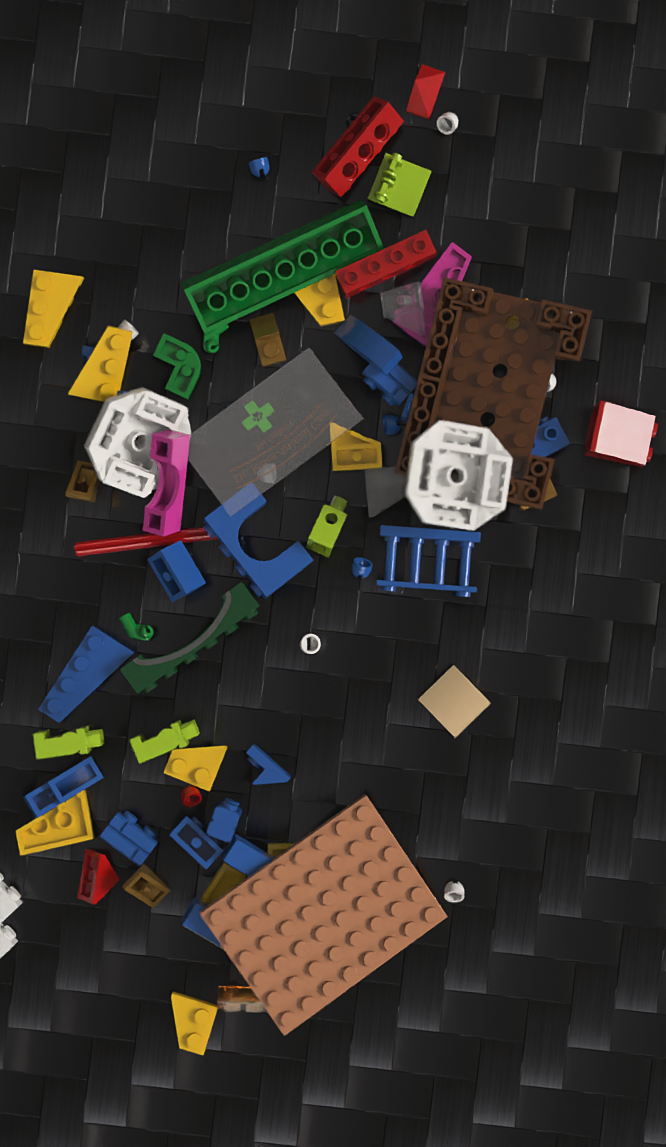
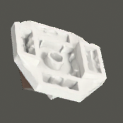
M144 388L106 399L85 443L86 450L99 480L143 498L151 494V491L157 489L159 482L158 466L154 460L150 459L152 434L171 429L189 434L191 438L187 407Z
M437 421L412 442L405 495L422 523L475 530L505 509L512 457L504 450L498 439L489 429ZM453 469L458 472V480L455 483L450 479V472Z

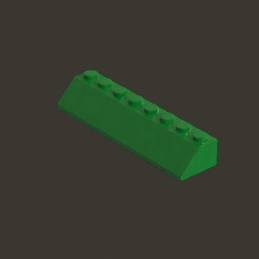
M358 200L183 281L181 284L202 330L206 334L335 274V271L379 252L384 247L367 205L362 200Z

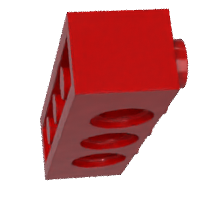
M374 96L311 173L327 191L342 197L350 189L358 176L365 171L372 159L382 150V147L391 136L397 132L404 120L388 101Z
M424 230L335 271V277L345 299L434 259L437 252L427 230Z

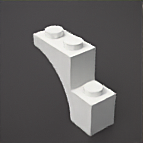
M1 873L0 958L18 942L13 929L8 925L4 926L2 922L23 903L20 900L21 895L12 886L8 887L2 881L4 877Z

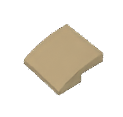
M454 665L418 699L455 738L491 704Z

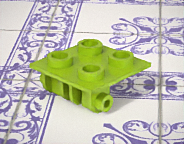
M386 153L368 200L414 217L432 171L402 160L400 154L393 153L390 155Z

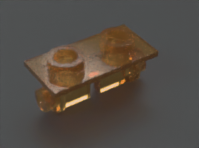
M219 986L218 1009H223V1012H241V1004H246V1012L263 1013V1010H266L251 987Z

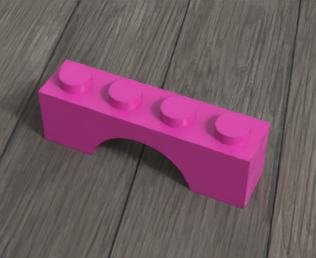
M171 429L152 434L150 459L154 460L158 466L159 482L152 500L145 506L143 531L164 537L181 529L190 441L189 434Z

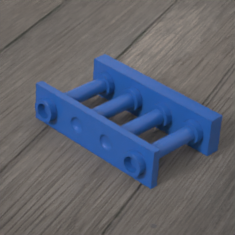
M380 526V536H385V541H387L384 581L376 580V585L381 586V591L396 592V587L456 591L455 596L470 597L471 592H477V587H469L471 547H474V543H480L481 532ZM400 538H410L409 543H412L409 582L394 581L396 548ZM424 539L434 540V545H436L434 584L419 583L421 546L424 544ZM449 541L459 542L461 547L459 586L444 585L446 546H449Z

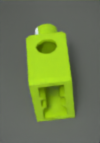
M334 496L330 506L324 504L308 538L306 548L329 557L347 516L343 512L347 505L345 499ZM331 520L334 524H329L326 521Z

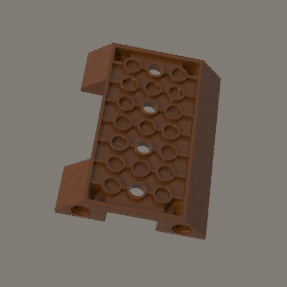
M444 277L395 474L407 477L412 442L437 421L486 428L493 433L504 450L512 457L506 502L542 509L554 459L531 454L555 359L580 361L592 311L542 300V303L513 297L493 291V288ZM511 316L517 317L520 320L519 326L516 329H508L505 326L507 318ZM497 365H504L507 368V374L503 378H497L493 375V369ZM486 413H491L495 416V422L490 427H485L481 424V417ZM455 469L450 472V479L454 483L458 480V472Z

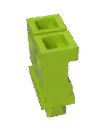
M181 720L173 722L171 726L164 728L158 735L145 739L142 733L130 739V742L140 764L169 752L178 745L180 748L187 746L190 743L188 739L198 736L200 732L195 720L184 724L181 723Z
M89 725L81 726L78 729L70 730L61 735L50 736V729L41 730L33 734L36 759L69 755L80 751V754H87L92 750V747L105 744L103 729L90 730Z

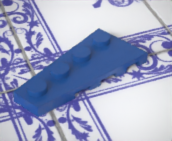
M92 626L38 710L60 723L135 652L95 626Z

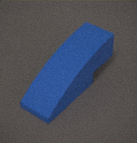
M352 315L334 332L337 337L369 364H373L384 375H387L403 358L397 348Z
M90 756L27 794L23 799L36 819L104 777Z

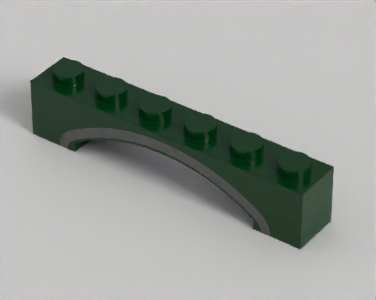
M244 582L239 583L222 596L224 603L217 617L207 630L193 642L165 656L145 658L141 654L120 669L137 694L142 691L147 694L158 686L156 681L162 676L168 679L178 672L175 668L182 662L186 665L198 657L196 652L204 647L207 651L218 643L216 638L219 635L225 633L228 636L239 628L236 623L244 618L248 621L259 613L256 609L260 605Z

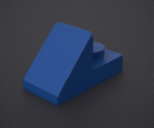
M253 744L247 750L249 762L258 769L260 766L264 768L252 785L289 781L291 775L257 745Z

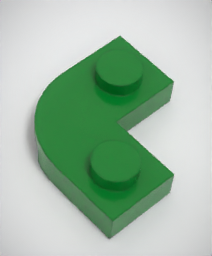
M163 333L153 356L175 367L165 389L188 400L200 376V359L191 346Z

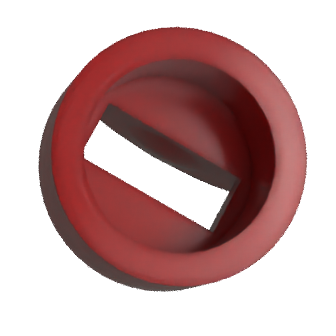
M189 785L188 788H183L180 793L183 805L188 808L198 805L202 800L201 793L195 786Z

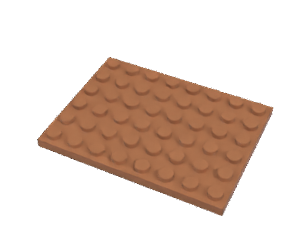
M365 794L199 911L284 1036L448 917Z

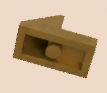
M270 313L249 319L262 367L286 361L274 314Z

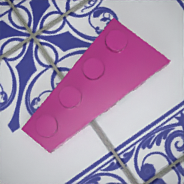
M452 242L392 323L426 347L444 277L462 281L472 256Z

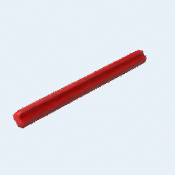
M203 527L180 529V531L164 537L147 533L76 542L74 544V551L77 556L172 545L180 540L182 543H190L217 538L215 536L212 539Z

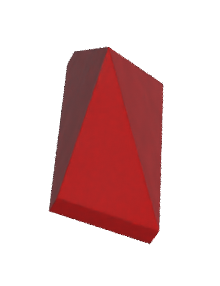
M423 64L421 65L406 109L407 113L430 119L445 72Z
M91 849L85 850L78 899L96 904L120 880L104 854Z

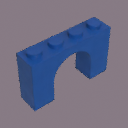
M250 483L205 517L203 522L206 525L203 528L212 539L216 536L217 540L221 543L218 546L227 558L231 556L236 562L234 567L241 577L247 576L252 582L250 588L256 596L260 597L262 595L266 599L312 563L313 559L299 541L278 557L269 561L254 560L243 552L238 541L239 528L245 520L265 506L267 502L254 484Z
M234 834L222 853L224 862L245 873L247 876H250L275 858L237 834ZM194 897L181 917L182 925L223 948L199 913L208 904Z

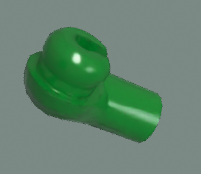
M227 324L203 335V347L206 352L215 353L218 351L219 335L229 328Z
M130 613L119 618L131 639L147 641L153 636V628L150 625L136 624Z

